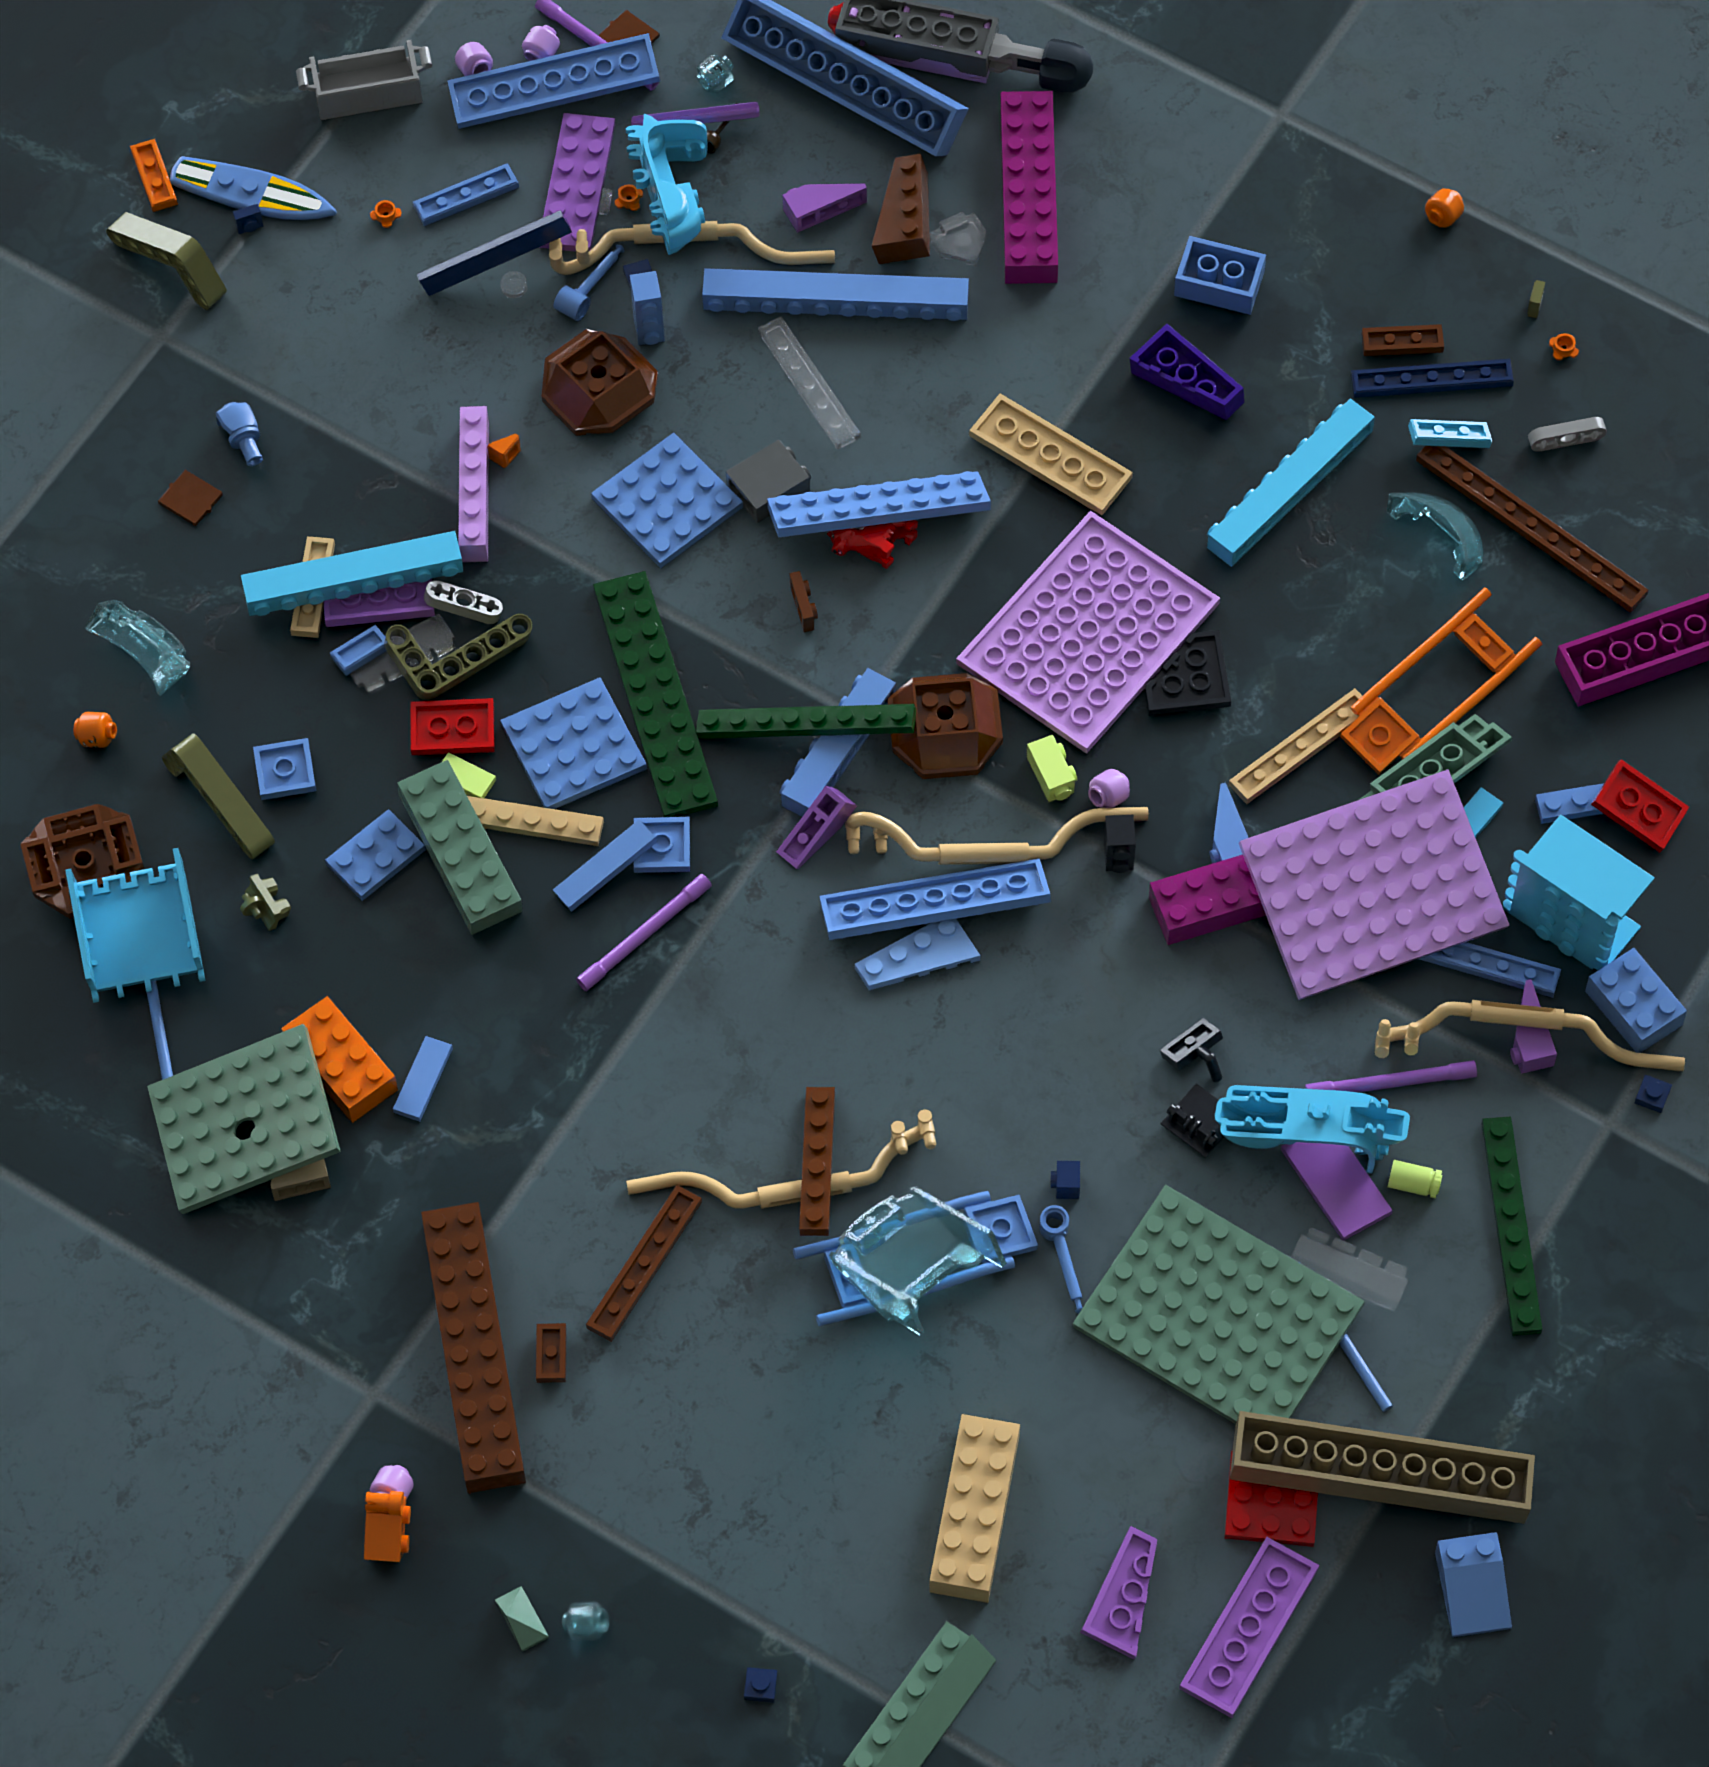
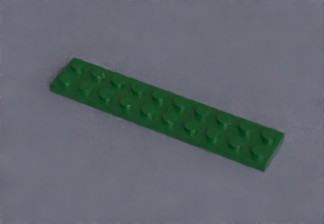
M646 571L593 584L594 593L663 817H679L718 807V800Z

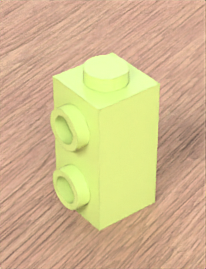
M1053 735L1027 744V759L1048 802L1068 798L1074 793L1075 781H1077V775L1073 766H1068L1065 761L1066 753L1061 743L1057 744Z

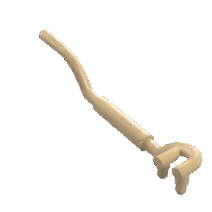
M705 221V223L701 224L700 233L691 241H716L718 237L735 236L755 254L773 263L782 265L835 263L834 250L802 252L776 250L762 243L747 227L735 223L717 224V221ZM634 224L633 228H618L608 231L588 251L587 232L584 229H580L576 233L577 259L569 262L563 261L561 238L549 243L550 265L555 272L570 275L592 266L607 253L615 242L634 241V244L664 243L662 236L652 234L650 224Z
M1148 807L1097 808L1082 812L1064 824L1050 843L1045 846H1029L1028 843L939 844L937 848H921L897 824L871 812H858L848 817L845 822L846 840L848 841L849 853L858 854L860 826L865 825L873 827L878 854H885L887 852V839L890 836L909 857L917 861H938L939 865L1007 864L1038 858L1040 860L1053 858L1060 853L1066 842L1077 831L1092 823L1104 822L1105 816L1133 814L1134 821H1148Z
M1472 1000V1003L1445 1002L1424 1018L1405 1026L1391 1027L1390 1021L1383 1019L1379 1023V1030L1375 1040V1055L1378 1058L1387 1057L1389 1055L1390 1042L1405 1040L1404 1051L1406 1054L1415 1055L1418 1053L1420 1035L1440 1024L1448 1016L1454 1015L1470 1017V1021L1562 1030L1563 1027L1579 1028L1585 1031L1590 1040L1603 1053L1626 1065L1673 1071H1684L1685 1065L1684 1057L1637 1053L1621 1048L1607 1038L1596 1022L1588 1016L1564 1013V1009Z
M921 1110L918 1113V1125L905 1131L903 1122H893L891 1125V1141L882 1149L869 1170L849 1174L848 1171L832 1174L831 1196L852 1192V1188L876 1183L884 1174L891 1160L898 1153L901 1155L906 1154L908 1146L921 1139H924L927 1149L935 1148V1129L931 1112L929 1110ZM683 1171L628 1180L626 1184L629 1195L674 1187L676 1185L691 1186L711 1193L727 1206L735 1209L759 1205L763 1209L800 1202L802 1179L758 1187L756 1192L735 1194L725 1185L708 1176Z

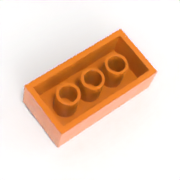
M328 996L281 1028L282 1032L301 1024L308 1028L324 1090L352 1123L398 1091L395 1075Z

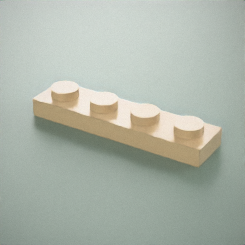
M307 536L303 562L333 556L334 539ZM324 601L316 605L305 604L294 608L290 629L291 636L319 638Z

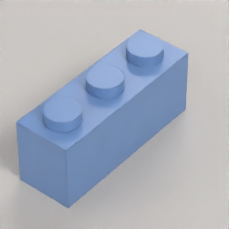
M656 271L630 275L633 319L638 345H654L665 341L662 301Z

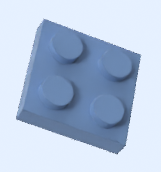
M308 738L253 747L261 800L316 791Z
M690 817L634 818V823L640 820L658 841L634 861V873L690 872Z

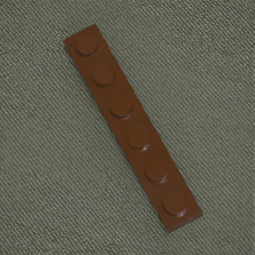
M806 1087L800 1236H829L835 1087Z
M676 1185L586 1323L588 1330L610 1342L613 1341L701 1205V1197Z

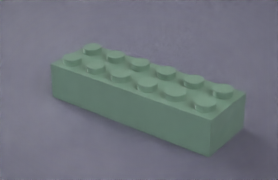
M445 760L397 782L398 795L471 935L521 913L522 900L449 761Z

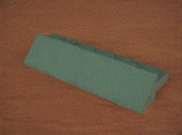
M1476 714L1459 726L1453 722L1370 783L1371 791L1360 799L1448 769L1455 783L1511 742L1512 737L1494 722L1488 725Z
M946 1621L844 1762L843 1767H921L996 1663V1659L972 1634L968 1636Z

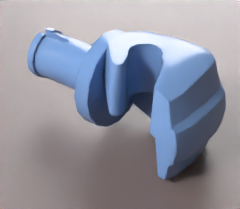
M231 402L224 405L223 408L216 412L217 425L222 426L230 434L228 441L231 447L241 449L248 466L258 465L263 461V457L255 443L259 439L260 433L250 405L246 402Z

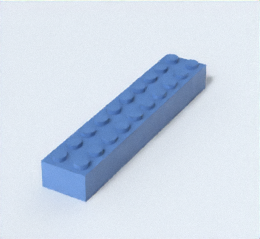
M738 0L721 37L723 40L936 157L948 155L969 109L772 0Z

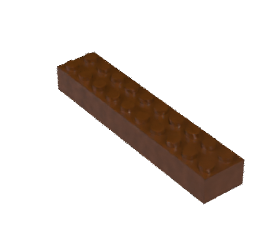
M479 1202L423 1211L421 1214L467 1492L474 1493L524 1484L526 1479Z

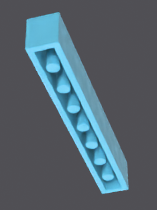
M1351 398L1344 405H1338L1326 422L1322 421L1317 425L1314 434L1308 439L1304 438L1291 456L1286 455L1273 473L1268 472L1255 490L1250 489L1237 507L1233 506L1229 509L1222 522L1219 524L1215 523L1207 533V548L1232 567L1373 431L1375 417Z
M451 531L241 575L249 616H263L272 611L292 610L297 606L305 604L316 605L325 600L345 599L354 594L373 593L378 589L388 587L398 588L407 583L426 582L431 578L451 577L463 572V564L456 533Z

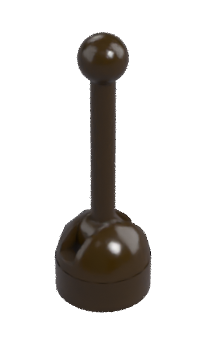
M723 121L716 131H707L708 153H715L721 144L719 134L729 121Z

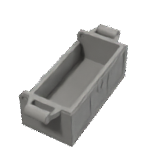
M406 40L408 57H406L404 46L377 49L369 52L317 60L319 72L316 69L314 56L309 57L310 64L296 70L298 86L301 91H315L321 120L423 103L418 73L432 67L429 48L426 46H412V41ZM419 52L422 66L416 65L414 53ZM306 71L312 72L313 85H309Z

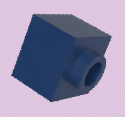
M1057 1161V1170L1051 1171V1188H1056V1199H1079L1080 1161Z

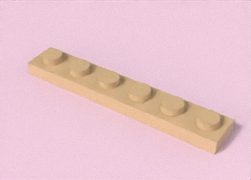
M1354 688L1230 779L1229 786L1246 804L1250 803L1337 739L1359 717L1353 713L1350 707L1362 695Z
M467 796L485 829L599 846L604 824L603 817Z

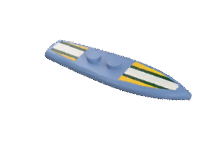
M182 156L174 164L170 174L172 186L236 209L258 204L261 215L285 220H310L335 216L337 213L336 209L312 189L286 177L266 171Z

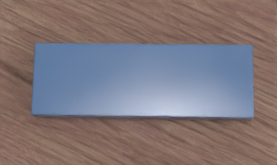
M425 1036L393 1107L395 1114L421 1121L452 1052V1044Z

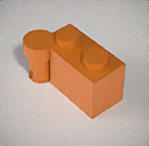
M367 1491L365 1499L367 1504H365L364 1559L400 1562L404 1553H408L409 1535H405V1524L410 1523L411 1506H406L404 1492L391 1491L390 1494Z

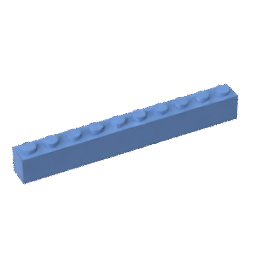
M704 268L703 310L714 312L725 310L740 313L751 311L767 314L777 312L793 315L803 313L819 316L829 314L846 317L855 315L872 318L881 316L896 317L898 319L967 320L969 278Z

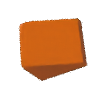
M513 434L490 443L487 446L489 459L503 468L507 467L521 451L519 435Z

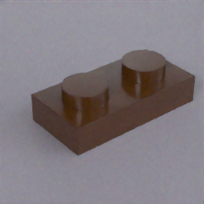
M800 571L789 573L790 589L803 632L813 631L814 619H818L815 603H810L808 596H811L808 580L803 581Z
M566 1323L537 1324V1383L566 1382Z

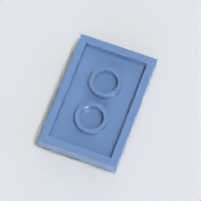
M388 809L325 859V863L363 901L426 849L425 845Z

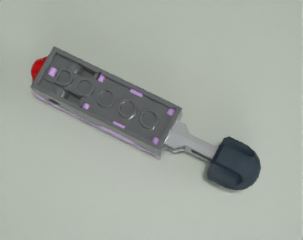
M844 0L843 3L833 6L828 15V26L834 35L887 64L981 83L987 82L990 72L1001 73L1011 69L1039 75V85L1041 88L1058 92H1076L1084 88L1093 74L1094 64L1091 55L1083 46L1054 38L1046 43L1045 49L1013 43L1006 35L999 34L998 17L912 0Z

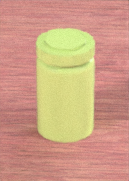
M1394 1160L1388 1188L1423 1196L1430 1195L1431 1198L1436 1199L1442 1180V1170L1436 1169L1434 1171L1432 1168Z

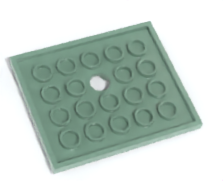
M304 1024L147 1086L178 1210L182 1214L341 1152L308 1028ZM246 1120L253 1121L255 1128L251 1132V1137L246 1140L237 1138L236 1129L238 1125Z

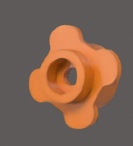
M630 184L621 186L618 189V199L615 200V206L617 208L625 207L632 211L638 210L640 208V198L643 197V191L636 189L634 185Z
M388 200L378 202L375 210L370 213L371 219L380 222L384 228L391 227L392 222L402 215L401 209L395 208L394 203Z
M1563 333L1550 339L1549 345L1553 347L1554 359L1562 360L1566 357L1575 358L1578 356L1579 350L1575 348L1576 341L1574 336Z

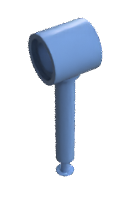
M616 245V250L609 252L578 289H572L567 285L564 286L554 300V309L575 321L581 320L590 305V298L586 295L617 261L618 254L624 252L623 246Z
M1048 1206L1042 1211L1040 1216V1233L1045 1239L1054 1241L1071 1301H1075L1077 1308L1075 1312L1079 1314L1082 1310L1080 1301L1082 1294L1065 1241L1069 1226V1215L1061 1206ZM1056 1218L1061 1221L1062 1225L1058 1228H1051L1046 1222L1049 1219Z

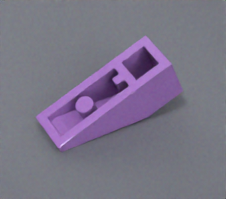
M810 184L793 188L782 195L783 210L798 233L867 203V187L865 184Z
M825 786L776 852L793 867L799 869L843 826L857 805L838 789Z
M1526 980L1521 1005L1541 1007L1532 980ZM1517 1026L1510 1054L1513 1064H1518L1521 1074L1554 1066L1557 1052L1549 1029Z

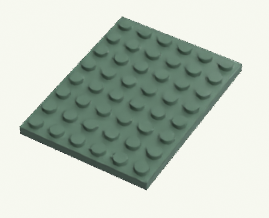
M1165 1185L1074 1320L1073 1328L1236 1424L1239 1411L1291 1418L1363 1308L1365 1301Z

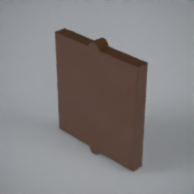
M625 10L614 21H610V25L598 35L608 43L649 33L652 44L660 37V33L628 10Z
M184 470L174 483L169 484V489L158 500V503L194 526H197L207 513L212 512V507L222 497L223 493L189 471Z

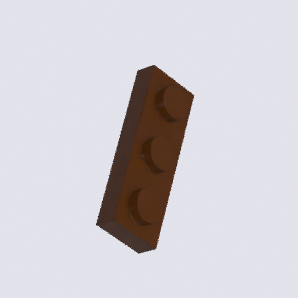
M1442 324L1362 328L1364 356L1444 352Z

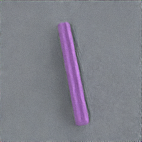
M750 102L647 115L657 121L695 120L706 124L757 118L760 112L758 103ZM644 115L633 116L631 119L632 126H643Z

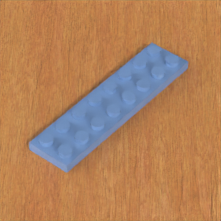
M649 33L447 81L458 129L657 83L660 82Z
M966 471L954 475H937L936 477L923 479L912 478L907 481L884 482L883 484L868 486L859 485L845 489L834 488L829 491L805 492L791 496L780 495L775 498H767V508L779 538L991 510V500L979 472Z
M1040 858L819 896L829 940L1051 902V895Z

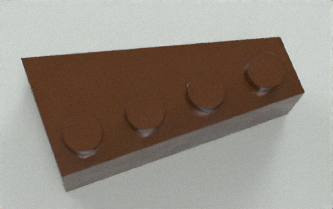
M921 154L895 158L872 242V249L878 264L930 256L928 171Z

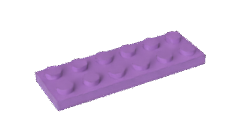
M570 113L563 114L543 215L544 218L561 210L568 221L572 233L561 237L562 250L576 252V233L580 229H584L587 232L588 251L592 249L614 135L615 118ZM548 243V244H545V245H543V246H541V247H539V248H547V249H549V243Z
M1266 1537L1182 1680L1179 1689L1233 1718L1319 1570V1565Z

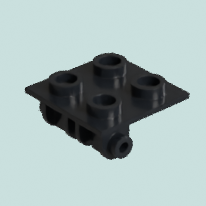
M1197 1083L1177 1105L1172 1104L1166 1112L1168 1115L1160 1123L1205 1158L1224 1138L1220 1130L1221 1126L1215 1120L1218 1099Z

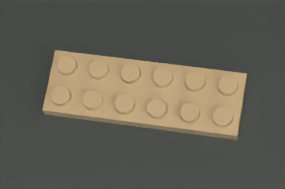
M1002 394L996 397L969 430L971 438L1101 516L1133 476V472Z

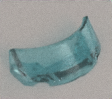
M1404 492L1389 494L1386 512L1394 519L1400 518L1402 514H1409L1410 518L1417 520L1425 513L1460 544L1453 552L1454 557L1457 559L1453 572L1460 579L1464 580L1482 565L1483 544L1478 529L1470 517L1460 510L1458 506L1441 497L1426 493Z
M114 599L98 603L85 626L88 632L112 642L131 655L150 675L156 687V693L160 696L186 674L190 668V662L184 658L186 650L173 633L168 631L164 625L141 610L133 611L126 607L123 602Z

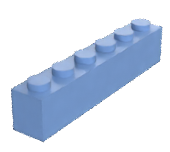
M867 668L862 676L858 675L856 677L851 693L848 697L844 696L838 706L888 705L887 698L896 692V682ZM870 734L822 735L820 738L816 737L809 747V754L805 759L801 758L798 761L794 770L795 774L791 780L787 779L780 789L782 807L803 817L825 786L832 788L835 786Z

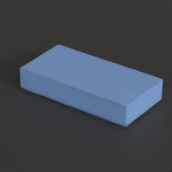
M374 625L331 651L330 656L345 676L386 652L384 646L385 636Z

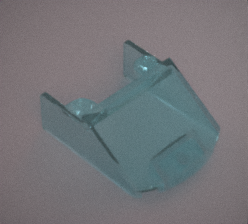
M915 1186L909 1188L910 1194L895 1199L894 1195L862 1214L838 1239L840 1242L839 1247L835 1253L831 1251L829 1257L833 1265L889 1323L895 1320L920 1335L924 1332V1329L917 1316L919 1310L917 1300L957 1267L974 1268L985 1258L1001 1268L1007 1263L992 1230Z

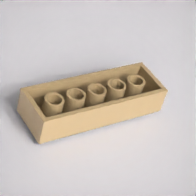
M965 1414L961 1415L930 1576V1593L989 1602L1020 1437V1424Z

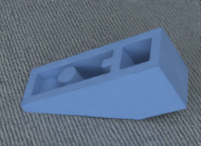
M1226 782L1220 784L1213 848L1209 852L1212 864L1242 855L1238 843L1248 838Z

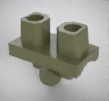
M258 874L252 875L249 878L251 884L242 896L244 903L241 905L240 911L244 916L253 915L255 919L261 918L269 931L276 929L278 921L289 916L291 906L287 899L282 898L274 901L272 898L278 892V887L273 877L261 880Z

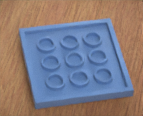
M675 433L669 435L591 493V497L597 505L660 568L743 508V501Z
M597 678L500 720L501 726L544 808L556 809L647 769V764L601 678Z

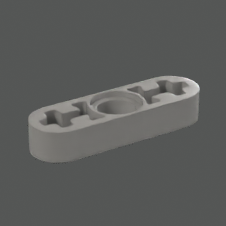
M1591 417L1536 428L1528 434V439L1533 451H1545L1597 441L1607 434V430L1601 417Z
M442 581L429 582L424 593V601L430 607L486 624L498 622L503 610L502 603L494 597ZM465 599L470 605L462 606L456 600Z

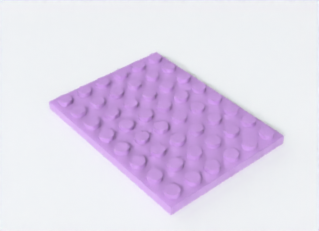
M1090 511L956 658V664L977 679L996 688L999 694L1087 754L1144 690L1151 679L1160 672L1172 655L1183 646L1186 639L1220 604V597Z
M1449 769L1241 840L1238 843L1298 1000L1488 935L1509 926Z

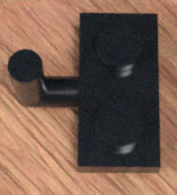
M1204 1018L1160 1049L1162 1058L1179 1071L1197 1057H1200L1206 1062L1213 1082H1219L1223 1078L1216 1056L1208 1050L1222 1040L1223 1036L1221 1030Z

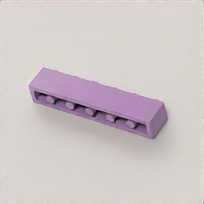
M487 406L460 407L458 545L462 562H488L489 455L487 446L489 445V419Z

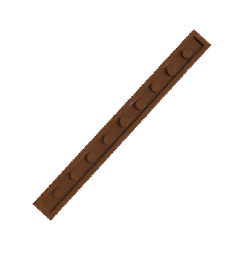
M1425 446L1417 454L1416 461L1630 613L1647 596L1648 589L1448 447Z

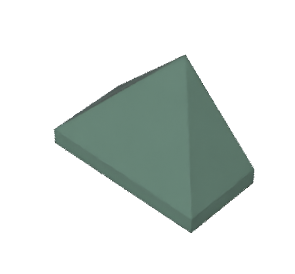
M522 1586L495 1599L522 1652L549 1638Z

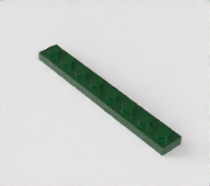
M915 704L699 710L696 734L698 739L914 733L916 707Z
M1511 1116L1483 1118L1481 1124L1512 1336L1541 1334L1542 1323Z

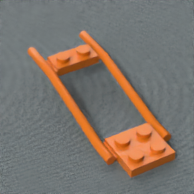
M1484 587L1448 622L1350 707L1353 713L1359 717L1341 733L1340 737L1378 775L1399 756L1403 760L1450 724L1460 720L1542 645L1540 639L1534 637L1515 655L1514 651L1476 614H1473L1492 595L1487 588ZM1454 632L1455 636L1495 674L1423 738H1420L1378 696L1450 633Z

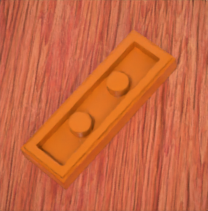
M155 139L130 146L152 211L155 212L178 205Z

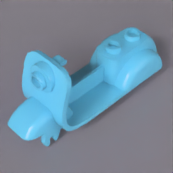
M644 114L643 126L633 125L626 128L628 140L640 142V144L629 145L627 152L629 153V159L640 160L642 169L633 170V179H637L636 189L647 187L651 200L649 205L650 210H652L651 215L657 218V220L650 224L652 234L663 237L667 253L671 255L682 249L700 233L701 224L705 223L703 208H698L697 206L699 205L697 190H692L690 182L676 185L668 162H695L704 159L708 150L707 129L703 123L695 120L657 121L653 117Z
M1234 1085L1228 1088L1226 1097L1218 1100L1215 1120L1221 1126V1133L1226 1139L1248 1148L1268 1149L1280 1144L1291 1145L1296 1142L1356 1147V1154H1368L1366 1172L1372 1174L1375 1160L1381 1161L1383 1155H1388L1389 1145L1400 1143L1406 1139L1410 1115L1402 1110L1388 1108V1100L1384 1098L1380 1102L1375 1097L1363 1093Z

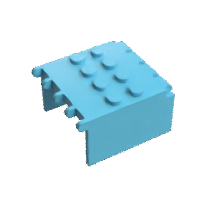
M1560 815L1528 854L1522 850L1514 852L1513 859L1516 862L1512 863L1511 872L1513 875H1510L1508 878V884L1511 887L1505 891L1507 899L1503 901L1502 907L1515 918L1535 930L1540 938L1549 940L1557 945L1565 955L1573 956L1592 970L1593 968L1600 970L1614 961L1641 929V926L1627 917L1626 914L1654 881L1655 877L1564 816Z
M178 848L173 849L175 864L158 867L159 877H154L153 868L130 872L132 882L126 883L125 873L102 877L103 887L98 888L97 879L76 882L72 870H65L85 979L91 990L93 1003L99 1002L98 992L117 988L118 997L121 998L124 997L123 987L145 983L146 992H152L151 981L173 977L174 986L177 987L180 986L179 976L198 972L199 981H206L186 874Z

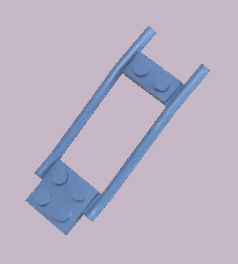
M984 1191L960 1197L845 1236L793 1248V1255L796 1260L821 1253L825 1255L824 1258L842 1309L816 1315L818 1326H823L874 1313L988 1274L1015 1268V1262L1011 1256L1037 1250L1038 1243L1020 1195L991 1201L989 1192ZM960 1209L964 1210V1216L982 1262L981 1265L871 1301L869 1289L852 1245Z

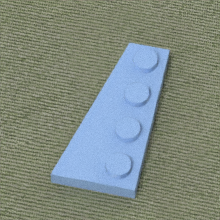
M957 919L930 923L855 963V970L868 990H873L902 982L904 978L915 975L921 977L930 974V971L946 968L947 970L967 961L971 963L980 961L981 955Z

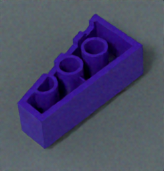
M1168 324L1163 326L1129 358L1132 374L1225 420L1245 403L1244 388Z

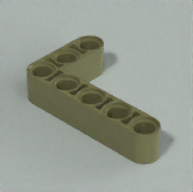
M128 212L121 215L106 229L108 237L117 246L174 267L195 302L203 309L208 310L227 292L224 283L202 246L193 237Z
M524 614L513 615L434 664L430 663L405 626H391L387 630L384 646L414 693L420 699L429 701L526 643L532 631V621ZM521 625L526 629V632L523 634L515 633L512 627ZM400 636L404 639V643L395 645L391 642L390 638ZM499 639L502 641L503 646L495 648L489 641ZM468 653H476L481 659L472 662L466 655ZM409 658H414L419 661L420 665L410 667L405 661ZM451 666L454 667L458 673L456 675L449 676L444 672L443 669L445 667ZM429 680L435 687L431 690H426L420 683Z
M192 733L162 756L163 763L175 777L182 772L187 775L250 859H254L275 843L269 830L197 735Z

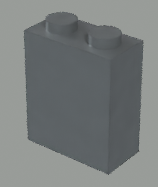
M780 440L775 441L726 471V485L743 501V507L756 523L770 516L767 508V498H775L780 495H798L810 491V472L804 465H799L792 449L789 446L785 447Z

